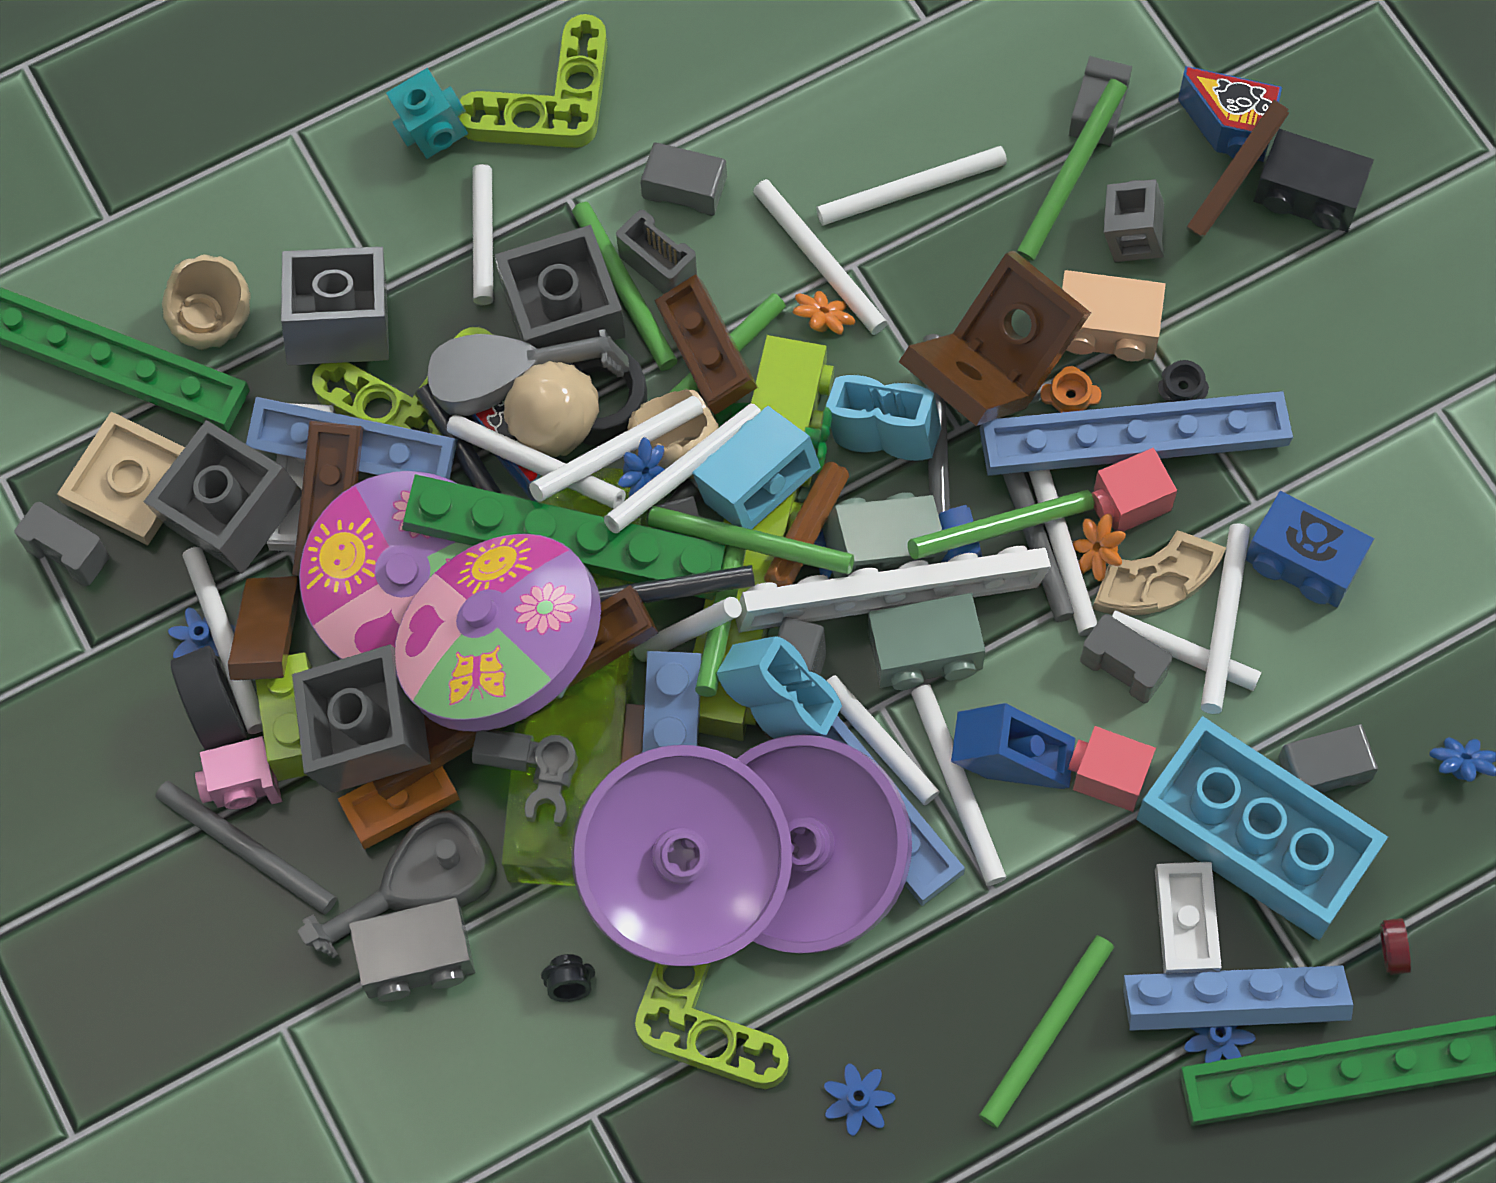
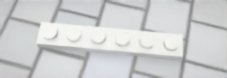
M1013 546L992 556L978 557L975 553H965L951 558L948 562L930 565L927 561L917 560L906 563L896 570L879 572L876 568H863L852 572L848 577L828 579L825 575H815L799 581L798 584L777 587L775 583H761L742 593L739 600L742 611L735 619L738 631L745 632L779 627L783 617L812 622L865 614L869 611L972 593L973 597L1038 588L1051 565L1046 548L1027 550L1025 546Z

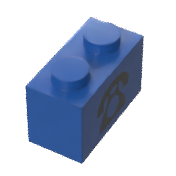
M1280 490L1250 543L1245 561L1251 563L1253 568L1266 578L1272 580L1282 579L1298 587L1307 599L1318 604L1329 603L1338 608L1365 560L1374 538Z

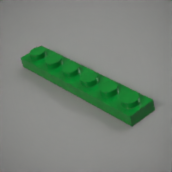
M0 287V345L198 422L204 423L207 420L227 433L250 392L246 381Z
M417 474L414 475L402 530L471 546L505 535H541L552 538L571 549L590 573L634 583L721 570L725 550L724 544L632 523L619 533H613L606 526L604 517ZM716 592L695 596L713 600Z
M1496 1015L1181 1067L1179 1073L1190 1124L1194 1126L1496 1076Z

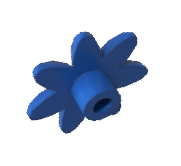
M643 437L640 441L638 456L630 452L624 454V475L619 479L618 485L622 488L631 487L629 497L665 470L663 467L658 466L665 452L664 446L657 445L652 449L650 441L646 437Z
M187 608L185 618L189 627L175 626L168 629L170 636L184 641L173 652L174 659L205 646H210L215 655L220 657L206 618L204 617L202 620L193 608ZM231 625L232 631L235 633L236 627Z
M1448 737L1444 740L1445 748L1440 747L1430 750L1429 755L1443 761L1439 766V772L1441 773L1452 772L1456 778L1469 782L1475 780L1476 771L1489 776H1496V767L1492 764L1496 762V752L1480 750L1481 746L1478 739L1468 741L1466 746L1463 747L1458 740Z
M1237 1026L1194 1027L1191 1029L1200 1035L1191 1038L1185 1044L1184 1049L1187 1052H1199L1207 1049L1205 1063L1220 1061L1222 1054L1226 1059L1238 1058L1242 1056L1235 1045L1251 1044L1255 1041V1036L1248 1031L1236 1029ZM1220 1031L1223 1037H1218L1215 1032Z
M849 1063L845 1067L846 1085L834 1081L826 1082L824 1084L825 1090L833 1097L839 1099L826 1110V1118L835 1119L848 1114L846 1122L847 1132L851 1136L857 1134L863 1117L872 1126L883 1128L884 1120L876 1107L892 1104L895 1101V1095L886 1091H875L881 1081V1070L874 1069L861 1081L858 1070ZM860 1094L863 1100L856 1101L854 1096Z

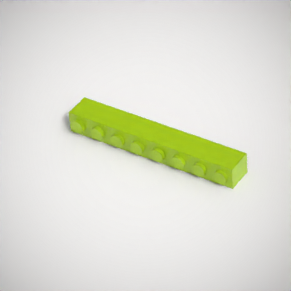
M767 335L756 379L758 388L753 392L751 404L756 405L761 411L769 406L803 432L805 427L820 429L823 411L817 410L820 395H830L835 368L834 366L827 365V346ZM812 476L808 478L801 486L809 487ZM800 487L752 530L786 537L803 503L797 502ZM724 518V522H723V523L731 524L729 521H727V520ZM746 550L743 566L752 565L755 585L765 583L764 576L774 556ZM751 587L738 589L736 599L739 601L742 593ZM705 599L703 610L712 606L714 599ZM732 619L724 659L733 644L764 639L767 637L768 628L739 632L736 619ZM707 632L697 636L693 653H702L703 655ZM720 681L715 696L705 697L700 695L699 733L744 741L747 724L756 726L757 722L751 709L733 700L724 690Z

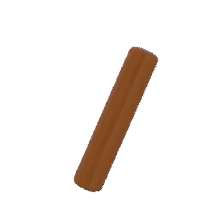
M831 461L824 464L785 538L814 544L849 478L848 470L845 467H840ZM774 557L764 576L765 583H775L777 587L792 585L803 564Z

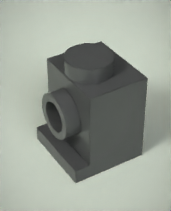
M1156 179L1133 180L1126 183L1107 185L1104 235L1114 262L1164 257L1162 245L1164 201Z

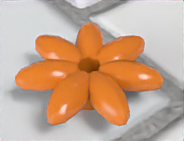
M817 291L814 298L801 293L795 295V300L800 306L794 308L793 314L810 318L809 326L815 331L825 332L829 327L835 333L842 334V324H855L854 317L843 312L846 309L844 301L835 300L828 304L827 296L822 291Z
M1111 514L1103 515L1098 526L1091 519L1086 518L1083 522V531L1087 539H1079L1072 543L1075 551L1084 553L1078 562L1082 574L1092 568L1093 575L1098 581H1102L1105 578L1106 562L1117 567L1122 564V559L1117 552L1118 545L1125 539L1126 534L1123 531L1111 532Z

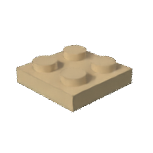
M111 412L57 493V496L62 503L149 545L163 522L143 501L185 447Z

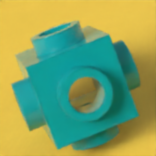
M428 67L386 92L400 116L392 121L393 125L406 146L409 147L416 142L426 159L448 148L455 141L468 134L458 117L466 112L451 86L442 91Z

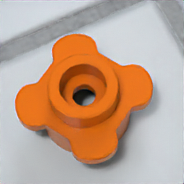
M1074 366L1063 368L1054 377L1052 384L1043 385L1040 392L1042 402L1052 404L1060 413L1083 411L1089 406H1095L1099 404L1102 395L1100 388L1092 385L1089 376ZM1072 391L1076 396L1068 398L1066 393Z

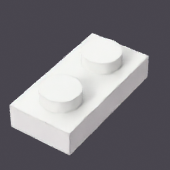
M1212 863L1157 864L1155 878L1164 973L1220 971L1221 958Z

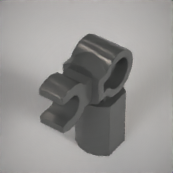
M495 729L477 731L472 751V762L528 772L529 767L535 768L533 782L538 785V789L530 794L526 800L524 808L526 818L529 822H534L538 807L541 804L550 803L556 807L554 814L555 826L562 827L568 813L562 793L563 790H569L572 775L578 766V757L573 744L567 738L560 735H550L539 743L534 742L533 736Z

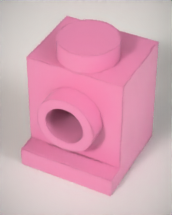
M263 736L200 752L203 771L195 772V779L202 803L214 801L218 808L225 806L227 809H241L253 805L258 797L266 795L271 804L282 802L278 780L267 762Z

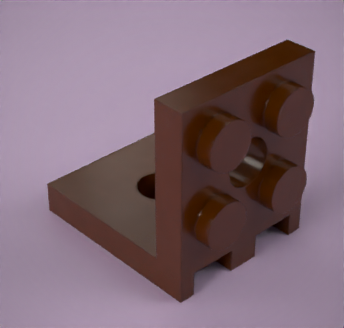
M1007 252L953 334L909 345L899 363L977 426L1026 409L1092 312L1017 252ZM1017 309L1025 311L1031 319V331L1026 337L1019 336L1012 327V316Z

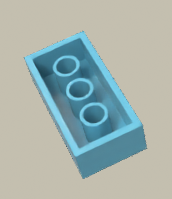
M1203 716L1143 799L1136 820L1198 861L1211 862L1213 871L1317 940L1322 938L1388 838L1382 832Z

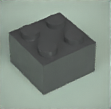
M591 225L495 254L500 282L521 341L529 343L538 349L600 337L599 330L603 329L606 330L607 335L613 341L625 337L622 309Z
M383 246L282 251L281 323L287 365L389 360L387 283Z
M206 420L143 502L168 528L243 574L300 499L302 490L281 465Z
M391 644L292 674L304 774L330 792L334 793L431 764L424 714L409 699L399 683L396 674L395 648Z

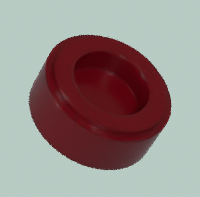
M1403 918L1382 920V923H1380V939L1387 973H1390V975L1410 973V950Z

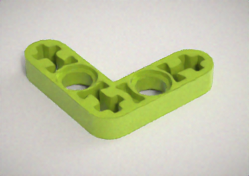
M582 14L571 18L565 24L555 96L474 91L464 95L460 102L466 112L458 117L468 132L465 137L478 142L578 148L589 144L595 138L598 128L608 48L606 28L603 22L596 16ZM585 33L592 34V38L588 41V57L580 56L579 40L582 39ZM577 72L588 73L593 77V82L584 89L570 87L567 84V80ZM476 110H484L486 115L481 117L480 122L475 123L471 121V117L476 115ZM501 110L504 111L505 125H499L498 119L501 120ZM522 111H532L540 117L539 122L531 128H520L513 123V120ZM548 114H554L555 120L552 119V129H549ZM572 117H581L582 122L578 123L577 129L568 128Z
M469 327L462 330L455 338L491 333L480 327ZM349 362L323 363L316 368L312 376V385L319 402L322 405H332L336 414L407 429L412 427L421 429L430 418L415 395L412 398ZM428 376L420 387L428 384ZM343 377L347 389L356 394L354 403L350 393L336 387L330 393L327 382L329 380L338 382ZM375 398H385L392 403L390 412L382 418L374 419L365 414L366 405ZM429 419L428 427L430 433L440 435L431 419Z
M656 963L635 1021L638 1039L646 1049L755 1088L768 1089L777 1086L783 1081L788 1073L789 1057L786 1047L779 1039L695 1009L711 963L691 966L695 972L694 980L683 989H673L668 986L663 976L664 971L669 965ZM661 1013L669 1015L670 1026L684 1032L686 1028L685 1022L687 1020L694 1022L688 1032L687 1049L678 1048L681 1038L679 1035L671 1032H663L660 1039L653 1038L651 1027L646 1024L648 1019L657 1021ZM718 1030L726 1036L728 1046L722 1055L716 1058H707L699 1053L696 1048V1042L703 1032ZM737 1039L747 1040L743 1045V1050L745 1053L754 1056H760L764 1049L772 1050L773 1061L779 1064L777 1069L768 1067L764 1075L755 1073V1063L740 1056L739 1067L730 1066L729 1064L736 1055Z

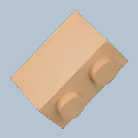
M1065 270L1062 289L1092 312L1066 350L1080 355L1092 352L1114 354L1125 361L1154 360L1159 340L1166 283Z

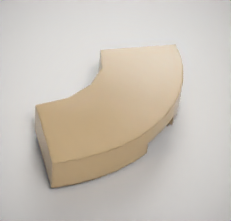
M1177 530L1169 544L1153 556L1133 561L1122 559V564L1118 567L1109 564L1095 599L1093 610L1113 614L1116 610L1125 615L1134 616L1151 614L1171 608L1194 595L1207 583L1219 566L1226 547Z

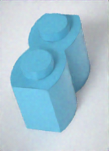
M845 375L835 378L826 407H829L831 410V430L834 441L838 445L857 452L884 450L888 454L904 460L916 461L932 458L941 431V423L933 392L922 386L910 383H894L884 386L873 378L861 375Z
M777 636L733 644L717 671L718 679L727 694L737 703L749 707L758 725L774 739L791 735H827L842 707L833 687L820 675L809 672L799 651L791 643Z

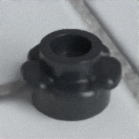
M1189 360L1176 361L1166 367L1162 372L1163 379L1158 383V391L1162 399L1171 402L1205 399L1209 390L1203 369L1195 362ZM1186 383L1188 388L1183 390L1178 385Z
M565 954L555 957L550 962V965L543 969L541 979L544 980V986L547 987L548 996L551 999L559 1002H572L583 999L590 994V979L595 976V969L591 964L585 963L583 965V960L580 956Z

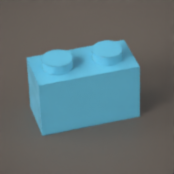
M767 406L753 419L744 423L732 438L715 453L711 454L692 474L706 505L732 525L753 529L821 467L810 436Z

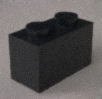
M1279 129L1262 171L1253 202L1264 205L1274 213H1289L1310 220L1323 229H1338L1348 233L1374 159Z

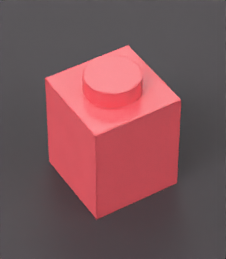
M1153 447L1098 471L1094 491L1092 492L1094 509L1100 519L1105 514H1111L1114 531L1124 532L1172 511L1177 489Z
M1094 726L1089 743L1078 740L1068 770L1077 772L1073 790L1133 812L1156 748Z

